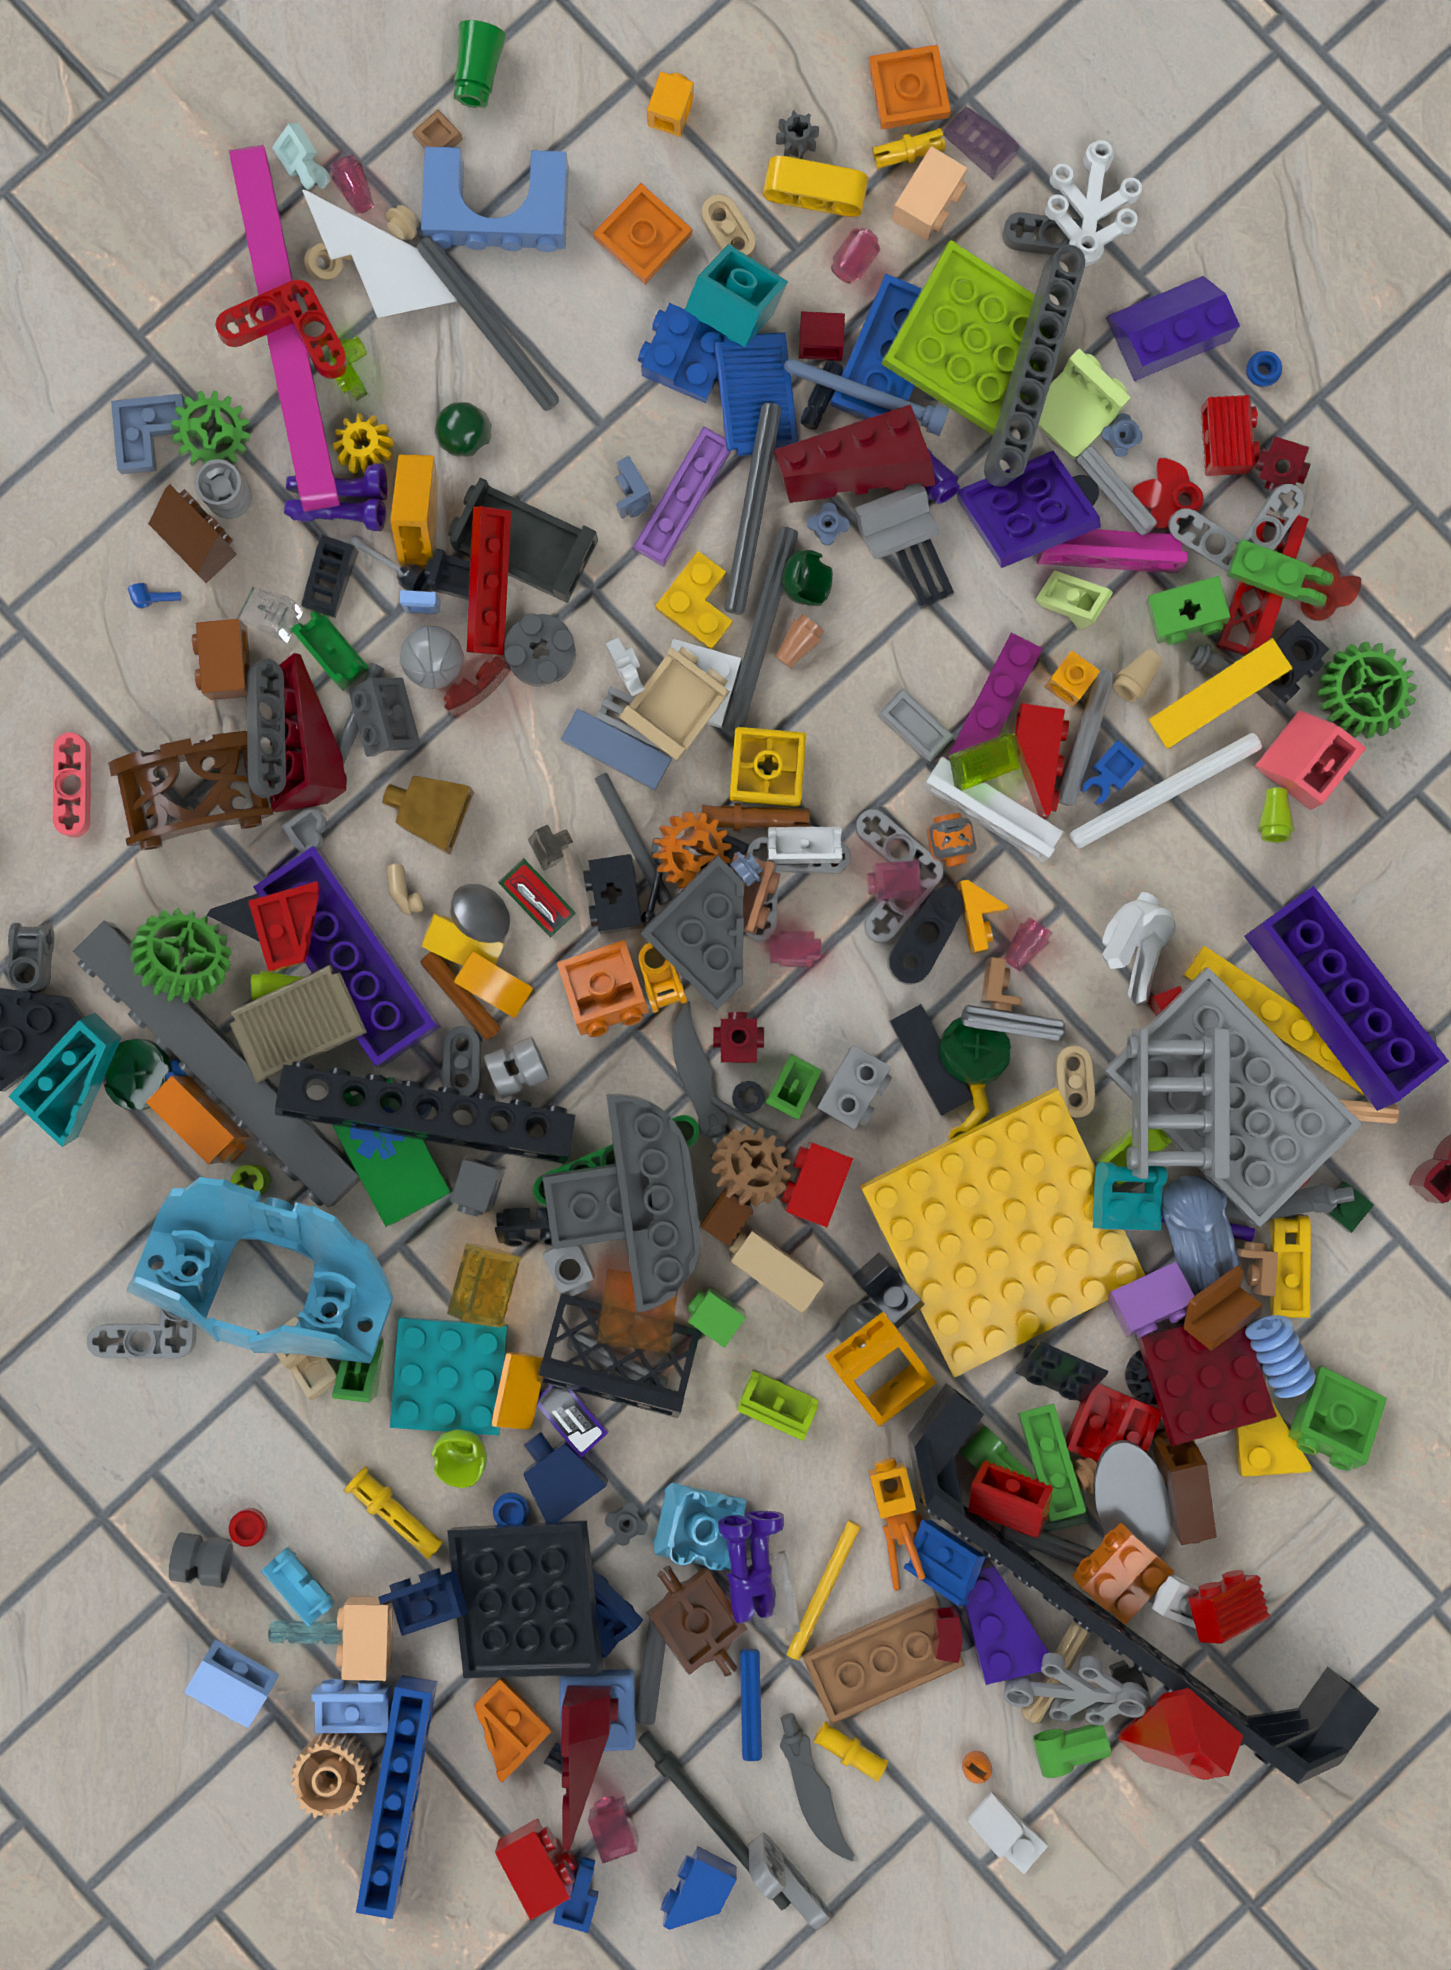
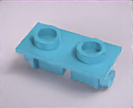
M287 1547L265 1566L261 1572L309 1627L334 1605V1601L331 1599L330 1593L327 1594L296 1558V1553L291 1552Z

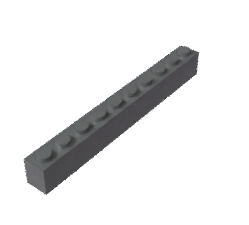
M103 921L73 950L81 959L77 963L80 968L92 978L97 975L106 984L103 987L104 992L117 1003L122 1000L131 1009L128 1013L129 1017L141 1028L148 1026L156 1034L153 1038L154 1042L166 1053L169 1054L172 1051L181 1060L178 1064L179 1067L192 1079L198 1077L207 1086L204 1092L215 1103L220 1105L223 1102L232 1111L229 1117L243 1130L248 1127L257 1136L254 1141L262 1151L269 1156L274 1153L283 1162L280 1168L289 1178L294 1181L299 1178L308 1187L305 1193L315 1204L320 1207L323 1204L327 1207L335 1206L361 1180L352 1162L311 1121L275 1115V1104L279 1088L269 1078L256 1083L243 1052L190 999L183 1004L180 996L175 995L174 999L168 1002L167 993L161 991L159 995L154 997L153 990L155 987L153 985L143 987L141 982L144 976H134L136 964L130 963V955L133 951L131 950L132 941L114 923Z

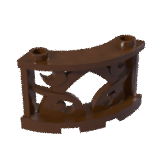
M247 731L213 734L212 739L206 742L205 739L199 740V743H194L193 745L191 738L161 744L160 749L154 750V752L139 750L108 762L111 776L118 777L130 837L126 838L127 846L140 845L141 850L157 849L163 846L162 841L197 831L240 824L241 829L258 827L262 825V819L273 815V809L269 807L268 799L258 797L252 792L250 787L253 807L236 809L232 805V801L236 797L246 799L240 791L230 787L232 783L249 784ZM240 753L243 756L247 777L236 775ZM206 758H214L215 764L211 768L221 770L220 774L203 770V761ZM187 761L192 771L200 777L216 781L207 797L193 811L176 805L163 795L176 782L180 771V762ZM166 768L168 772L167 778L156 787L154 784L162 781L157 778V770ZM140 787L144 791V795H141ZM152 801L154 804L148 808L145 814L144 805ZM218 805L221 808V810L225 812L221 814L210 815ZM156 815L158 823L155 827L149 829L147 819ZM170 815L182 822L169 824Z

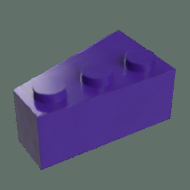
M987 1557L984 1560L973 1590H970L967 1599L969 1601L967 1605H964L980 1673L985 1684L989 1685L1041 1672L1043 1656L1049 1652L991 1559Z

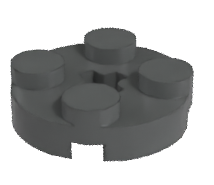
M531 613L525 615L522 620L513 625L505 640V659L510 669L520 681L531 686L541 687L546 686V684H552L555 681L559 682L569 674L575 663L576 649L573 635L561 620L547 614L537 615ZM540 642L547 643L546 649L550 651L549 655H541L539 659H535L533 657L534 651L531 647L534 644L539 645Z

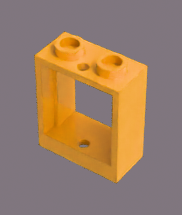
M884 1312L880 1313L825 1355L837 1375L878 1427L937 1383ZM899 1347L911 1365L868 1397L856 1383L855 1379Z

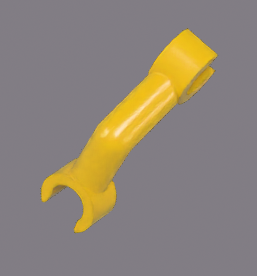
M968 1084L975 1109L961 1126H955L950 1129L947 1139L951 1140L959 1131L965 1133L979 1126L988 1116L990 1107L985 1084Z

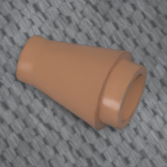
M801 614L798 620L793 619L775 657L792 669L802 657L822 641L820 637L824 630L807 616Z

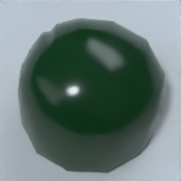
M454 402L446 406L438 414L434 434L440 447L449 454L457 457H468L475 455L482 446L489 444L492 424L487 414L469 402Z
M798 550L785 563L782 584L791 601L802 605L821 606L828 599L832 588L833 572L830 566L820 561L819 558L823 557L821 553L813 550Z

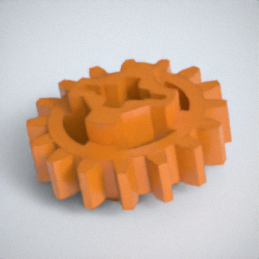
M683 812L682 819L679 816H671L669 819L672 826L661 825L659 828L664 834L663 839H654L653 841L656 845L661 846L660 851L653 854V858L662 860V864L658 866L657 871L668 872L666 882L675 883L678 881L679 889H683L697 875L696 873L700 872L701 866L709 863L716 855L725 863H730L731 860L724 856V851L730 849L731 844L722 842V838L726 836L727 831L716 830L719 821L717 819L706 821V813H696L694 817L693 812ZM689 827L688 830L684 831V835L682 837H680L679 839H675L676 836L682 830ZM682 846H691L692 849L696 850L695 852L702 855H693L689 850L683 849Z

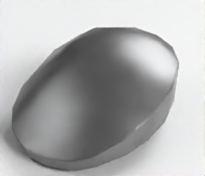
M466 884L454 892L450 915L454 924L463 934L484 943H495L506 936L510 926V914L504 900L494 890L481 884Z

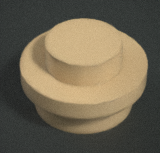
M398 205L396 208H390L385 214L387 228L393 236L398 239L412 240L417 235L416 229L419 227V221L410 209L403 205Z

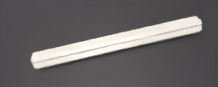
M1250 733L1076 828L1070 833L1073 844L1076 848L1080 849L1256 753L1262 748L1259 738L1255 733Z

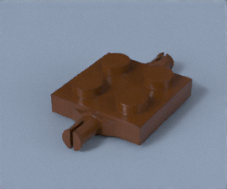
M671 1566L664 1567L665 1573L660 1570L657 1576L669 1592L663 1600L648 1610L646 1614L688 1675L692 1674L703 1664L715 1660L725 1677L730 1676L732 1673L728 1667L733 1672L738 1667L726 1650H728L733 1640L747 1630V1627L744 1623L735 1622L731 1603L708 1569L704 1567L690 1579L680 1583Z

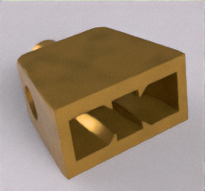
M413 776L407 790L389 784L385 790L382 804L399 810L395 822L397 825L450 855L474 791L470 786Z

